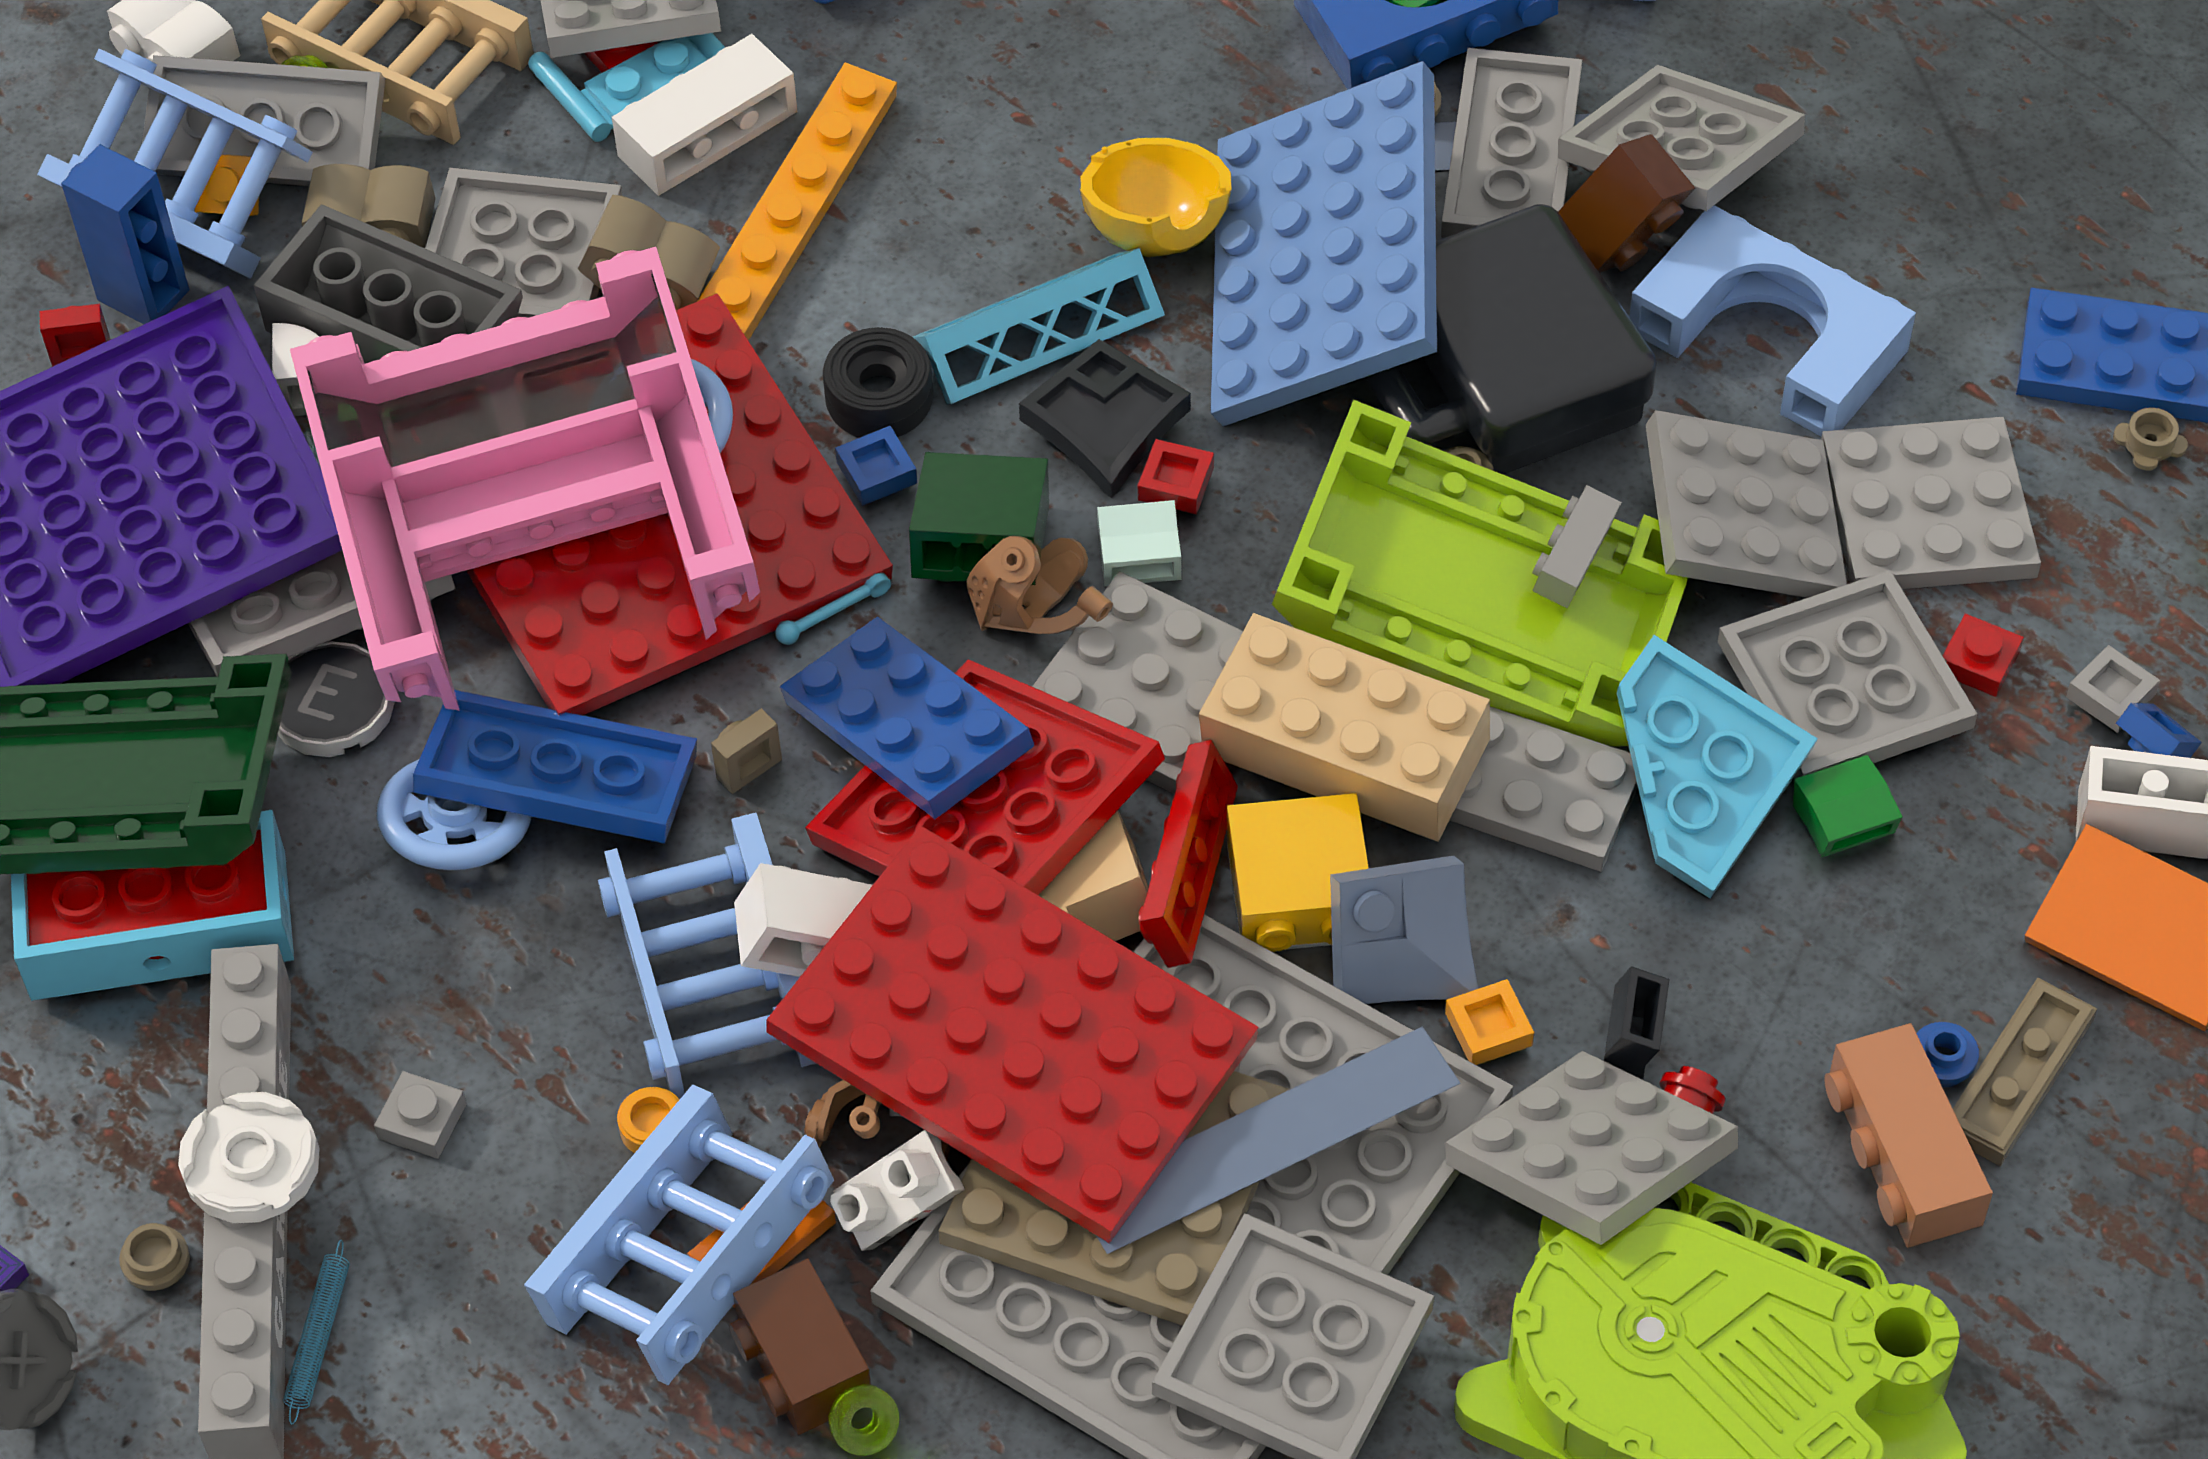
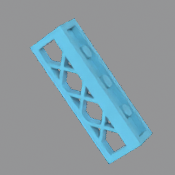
M1140 248L1130 251H1120L913 336V338L925 349L947 404H952L1090 347L1098 339L1104 341L1162 317L1165 314ZM1133 277L1145 309L1125 317L1105 308L1114 285ZM1100 291L1096 303L1084 298L1087 295ZM1070 302L1092 311L1083 335L1074 339L1052 330L1061 307ZM1048 312L1043 325L1030 320ZM1102 316L1114 321L1097 329ZM1017 324L1039 333L1030 357L1021 361L999 352L1008 328ZM994 334L989 347L976 342ZM1049 338L1061 343L1044 351ZM966 346L986 355L977 378L957 387L945 354ZM995 360L1008 365L990 373Z

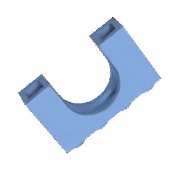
M1714 205L1699 216L1632 292L1629 318L1645 341L1679 358L1717 314L1732 306L1749 302H1765L1780 305L1798 313L1814 328L1818 339L1787 374L1780 415L1822 436V431L1842 430L1908 352L1916 312L1903 306L1898 300L1884 296L1852 279L1847 273L1839 269H1833L1801 252L1793 244L1783 242L1752 226L1742 217L1732 215Z

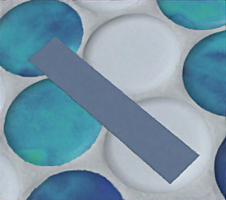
M1422 1026L1184 1140L1110 1244L1100 1237H1096L1106 1253L1109 1254L1461 1083Z

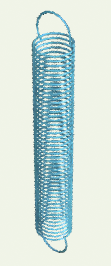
M342 1239L338 1242L336 1254L324 1256L312 1296L313 1299L304 1324V1330L295 1355L296 1358L287 1383L283 1402L290 1406V1423L291 1408L298 1409L296 1418L291 1425L296 1422L299 1409L310 1406L350 1266L348 1260L342 1257L343 1241L341 1256L337 1255L338 1246ZM328 1258L336 1259V1260H339V1262L334 1261V1260H326V1259H328ZM292 1397L297 1399H305L306 1401L294 1400ZM293 1401H295V1402H308V1403H307V1404H296V1403H293Z

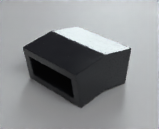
M1631 966L1615 984L1604 1062L1644 1080L1646 1065L1660 1051L1670 979ZM1632 1016L1644 1018L1641 1036L1630 1033Z

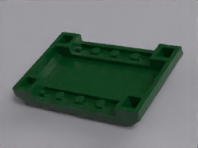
M287 654L223 656L218 677L0 687V875L226 865L254 844L291 677Z

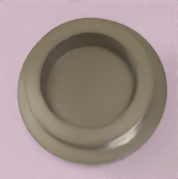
M159 1223L145 1224L133 1230L126 1238L119 1256L120 1267L126 1280L136 1288L147 1291L161 1290L176 1283L186 1272L190 1260L189 1249L183 1236L175 1229Z

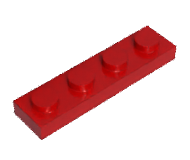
M1212 740L1188 745L1181 773L1176 778V791L1170 813L1164 821V834L1158 856L1152 864V877L1144 905L1139 910L1141 933L1149 944L1154 945L1167 968L1192 962L1227 830V805L1234 804L1238 788L1236 781Z

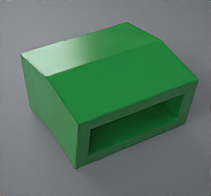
M1868 755L1794 779L1793 807L1808 828L1821 857L1893 834L1903 818L1886 781Z

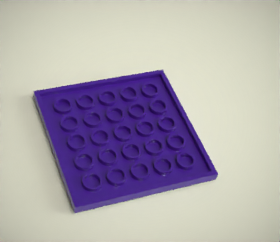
M229 285L0 391V687L61 684L342 551L322 470Z

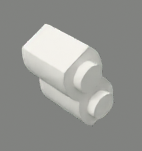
M122 0L107 10L112 26L109 36L121 55L127 49L150 61L153 60V55L234 61L240 57L231 25L218 12L203 2L196 0Z

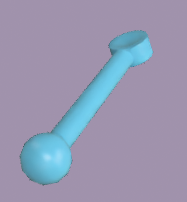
M877 573L871 576L863 586L795 622L782 621L777 625L775 631L777 640L786 645L795 643L800 633L870 595L874 598L884 595L891 587V580L885 573Z

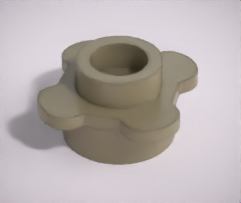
M2144 408L2137 411L2131 417L2129 424H2118L2113 434L2114 441L2128 449L2134 457V465L2142 470H2154L2157 468L2158 462L2168 457H2182L2188 447L2187 439L2182 435H2178L2179 426L2176 419L2167 411L2159 408Z

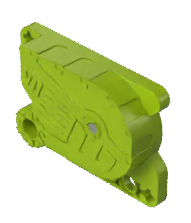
M1692 1182L1670 1196L1678 1205L1679 1212L1670 1209L1653 1208L1602 1245L1543 1215L1538 1238L1540 1251L1536 1254L1534 1264L1526 1276L1521 1292L1516 1293L1508 1358L1476 1367L1465 1373L1459 1380L1455 1392V1418L1464 1431L1473 1437L1523 1459H1966L1967 1455L1964 1439L1944 1400L1957 1354L1960 1335L1955 1317L1941 1299L1931 1294V1290L1916 1284L1914 1286L1903 1283L1889 1284L1879 1265L1866 1255ZM1713 1222H1730L1738 1227L1742 1235L1713 1224ZM1777 1249H1794L1802 1254L1806 1262L1777 1251ZM1841 1276H1859L1867 1282L1870 1289L1846 1280Z

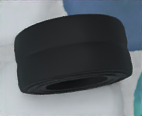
M874 327L862 329L838 341L826 357L823 367L826 407L834 422L845 432L860 438L891 426L896 436L899 437L915 429L927 416L933 400L931 363L925 349L912 336L891 328ZM877 375L887 376L895 382L891 388L882 392H871L862 386L866 379Z

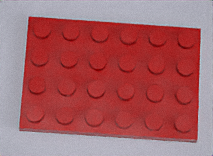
M921 825L766 1019V1033L1109 1244L1255 1043L1259 1029L1257 1025Z

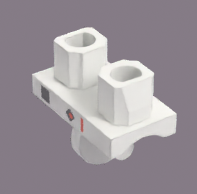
M924 1130L833 1190L834 1194L831 1195L830 1202L843 1229L847 1232H853L861 1250L865 1251L875 1249L919 1219L926 1218L933 1210L964 1191L965 1188L960 1178L947 1163L942 1151L941 1140Z

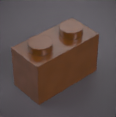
M1649 134L1619 144L1558 213L1599 273L1615 267L1619 271H1625L1636 264L1647 253L1648 248L1644 243L1653 233L1663 232L1681 217L1684 211L1680 204L1694 191L1695 187L1656 138Z
M808 1258L733 1293L738 1320L729 1323V1328L734 1342L746 1362L756 1357L766 1375L758 1381L771 1412L775 1417L786 1413L798 1436L873 1400L869 1367Z

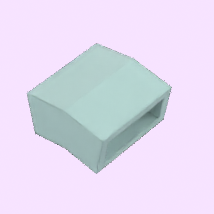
M1175 500L1097 507V525L1104 587L1111 583L1119 571L1143 583L1182 580L1181 550Z

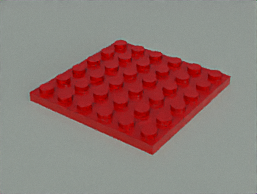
M718 293L676 310L690 358L711 369L722 380L731 398L733 408L732 429L720 455L753 559L760 593L750 602L747 592L741 595L742 600L739 604L725 609L714 619L717 631L706 640L668 513L466 570L548 709L556 710L558 715L567 712L583 716L773 632L782 621L795 622L863 586L871 576L877 573H885L889 579H892L893 565ZM666 315L647 322L642 329L641 343L646 357L669 355L677 352ZM606 352L520 377L516 383V390L527 428H533L588 412L591 401L600 386L608 377L624 366L621 356L616 352ZM484 390L389 429L390 443L403 464L501 437L490 397ZM628 392L619 403L634 399L633 394Z

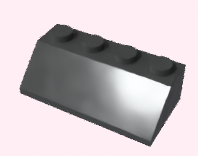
M322 204L253 285L266 332L272 334V323L298 325L311 330L319 337L326 335L338 336L351 332L355 344L359 346L364 363L380 360L384 355L394 351H412L437 344L451 335H469L500 326L505 321L517 317L523 299L522 290ZM474 389L428 403L441 408L480 392L482 389Z

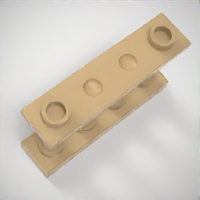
M319 0L297 24H293L270 12H267L261 18L270 58L277 64L381 72L386 78L382 111L410 124L421 134L436 136L452 145L461 138L454 102L491 61H500L522 71L527 66L529 58L534 54L528 18L491 0H369L380 6L342 46L319 36V34L351 0ZM400 18H408L425 26L388 68L364 57ZM445 40H455L472 48L434 90L410 79Z

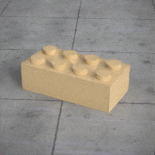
M1253 613L1199 712L1202 742L1212 740L1224 762L1317 797L1357 793L1360 813L1439 842L1490 741V699Z

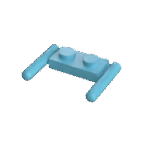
M713 33L663 40L584 82L585 89L581 91L545 52L534 53L529 58L528 66L591 139L599 142L607 138L611 129H613L612 116L621 112L629 104L638 102L668 84L676 76L685 74L712 58L725 46Z

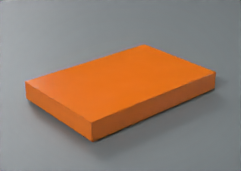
M2086 824L2025 933V942L2205 1032L2208 1028V883Z

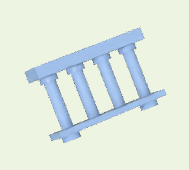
M98 49L94 59L119 73V76L80 155L73 154L68 164L47 154L37 175L62 187L61 183L67 178L71 169L76 164L82 162L99 144L110 149L141 84L165 95L164 101L134 160L153 171H156L187 106L210 116L212 120L173 199L169 200L166 198L165 204L176 243L251 279L261 257L241 247L246 238L241 232L281 150L307 163L313 152L293 141L298 132L296 129L273 117L265 115L262 123L259 124L153 74L157 64L130 50L125 49L121 58H118L104 50ZM235 128L258 139L259 142L220 222L213 221L209 231L194 224L199 215L194 212V209Z
M756 812L731 819L735 844L724 847L725 854L626 879L617 848L604 851L609 877L599 879L598 885L607 918L616 915L620 916L654 1035V1039L643 1041L653 1080L665 1077L669 1091L674 1093L679 1099L684 1095L679 1066L773 1042L778 1039L766 1033V1019L770 1016L767 1015L672 1040L664 1011L764 985L766 991L778 988L782 1000L800 977L743 967L741 964L656 986L648 957L736 935L735 908L641 932L633 904L732 879L734 885L743 882L747 884L760 863L773 865ZM797 1052L801 1067L816 1064Z
M692 1084L524 1284L546 1325L567 1335L587 1311L639 1335L636 1341L658 1381L669 1385L683 1366L694 1359L702 1343L735 1304L733 1293L752 1283L809 1211L823 1200L827 1189L834 1182V1178L816 1140L804 1135L784 1160L731 1137L733 1135L713 1093ZM716 1159L764 1181L765 1184L746 1207L740 1210L690 1187L710 1161ZM672 1209L723 1232V1235L701 1261L648 1237ZM633 1260L682 1284L659 1313L606 1288L626 1262Z

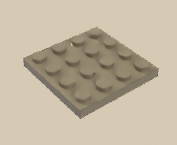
M1234 1071L1185 1140L1290 1089ZM971 1159L961 1180L965 1190L954 1196L938 1230L939 1242L942 1245L1183 1326L1244 1213L1247 1214L1260 1181L1107 1254L1095 1234Z

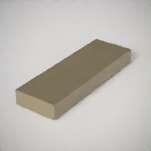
M2040 978L2036 979L1953 1107V1111L1974 1153L2000 1167L2002 1166L2094 1021L2097 1012L2096 1007Z

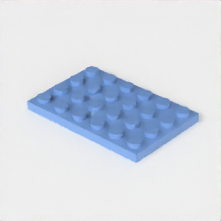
M1423 61L1218 139L1217 156L1230 170L1232 186L1228 208L1215 228L1211 414L1222 426L1437 352L1434 74Z

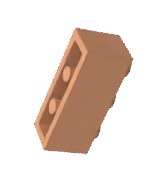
M1912 1023L1836 1044L1830 1073L1825 1074L1826 1093L1833 1109L1836 1112L1844 1111L1852 1128L1850 1135L1851 1145L1857 1162L1863 1169L1870 1168L1879 1186L1877 1189L1879 1208L1886 1223L1889 1226L1897 1225L1907 1248L1983 1226L1993 1192Z

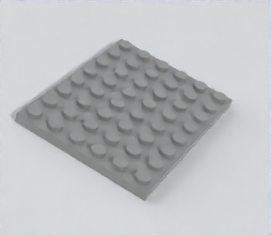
M1205 914L1190 964L1167 968L1154 945L1149 944L1145 939L1142 940L1134 951L1137 955L1259 1027L1257 1040L1234 1071L1288 1089L1299 1086L1414 1031ZM1433 1042L1461 1084L1260 1180L1247 1214L1388 1275L1460 1174L1458 1170L1446 1165L1445 1142L1511 1099L1514 1086ZM967 1167L964 1169V1171H963V1172L961 1173V1175L959 1176L960 1180H962V1178H963V1176H964V1174H965V1172H966ZM953 1198L929 1214L870 1290L872 1304L1128 1459H1257L1266 1447L1261 1443L1152 1395V1381L1179 1334L1182 1325L940 1244L938 1230Z

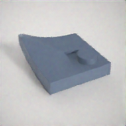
M1447 856L1330 874L1334 987L1365 1004L1407 1000H1447L1479 989L1469 937L1464 863L1458 858Z

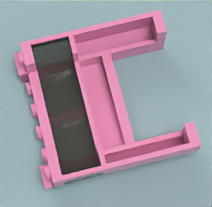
M656 247L642 251H624L610 260L595 263L604 297L590 301H573L558 310L529 318H512L500 326L469 335H451L440 343L412 351H394L384 355L380 360L364 363L359 346L355 344L351 332L338 336H320L311 340L306 345L290 349L373 669L386 700L401 702L398 691L404 692L405 696L409 698L427 695L440 697L445 709L460 711L425 582L668 513L706 640L717 631L714 619L725 609L739 604L742 600L741 595L747 592L750 602L760 593L753 559Z

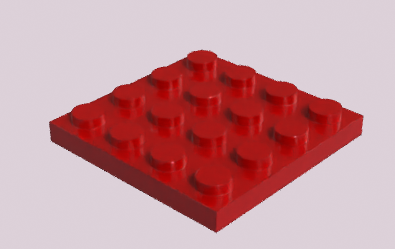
M968 659L955 674L1026 725L1030 730L1035 746L936 819L923 811L867 766H864L814 817L805 829L812 845L880 877L921 825L1039 895L1165 760V757L1157 740Z

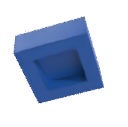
M891 426L835 448L836 462L862 506L918 483L917 469Z
M2130 703L2116 722L2118 726L2132 736L2128 741V745L2137 752L2191 758L2202 743L2152 703Z

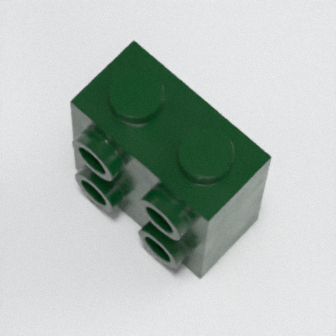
M925 452L909 527L911 578L932 579L943 582L967 581L970 572L982 557L1001 540L1010 536H1020L1031 540L1037 548L1040 559L1049 511L1048 459ZM1037 577L1031 585H1036Z

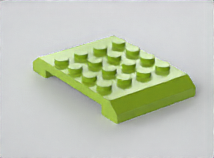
M1353 400L1271 605L1296 629L1490 699V707L1608 746H1629L1617 697L1618 686L1653 635L1667 642L1688 581V577L1665 573L1658 519L1644 514L1638 527L1614 519L1567 609L1532 591L1538 579V576L1532 574L1542 552L1550 555L1553 548L1547 544L1557 524L1563 527L1566 525L1568 519L1562 517L1569 500L1406 437L1412 422Z

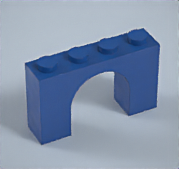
M1294 0V6L1347 90L1421 61L1428 68L1434 67L1446 59L1466 52L1467 48L1486 46L1498 38L1528 26L1538 25L1558 14V0H1447L1428 7H1404L1385 0Z

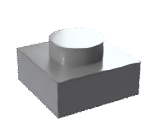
M2108 645L2070 682L2066 698L2118 733L2122 728L2116 722L2129 704L2148 703L2156 695L2160 680Z
M402 1071L374 1124L377 1138L439 1159L467 1105L463 1090Z

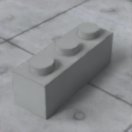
M1586 485L1580 498L1572 496L1562 517L1568 519L1566 525L1563 527L1557 524L1547 545L1553 548L1550 555L1542 552L1534 567L1532 574L1538 576V579L1532 591L1568 609L1622 502Z

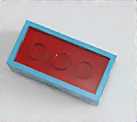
M273 810L261 811L254 844L226 865L11 874L14 960L31 1001L211 973V949L278 944L283 961L294 960L286 855Z

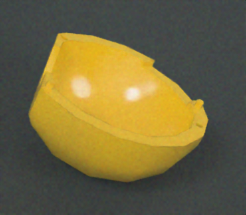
M1137 138L1111 144L1108 147L1104 146L1101 151L1092 155L1090 164L1081 175L1080 192L1085 212L1096 228L1111 244L1126 251L1140 248L1142 256L1156 257L1186 252L1203 242L1218 226L1229 204L1232 189L1231 172L1219 156L1197 144L1171 138Z

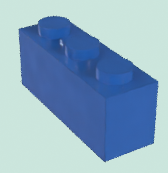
M99 144L82 162L76 164L71 169L61 185L97 300L142 324H146L169 313L190 290L157 172Z

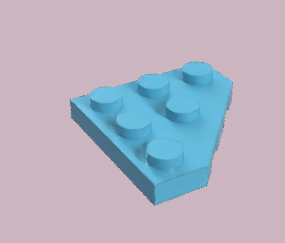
M1653 635L1620 682L1617 690L1618 702L1655 863L1711 899L1815 747L1818 738Z

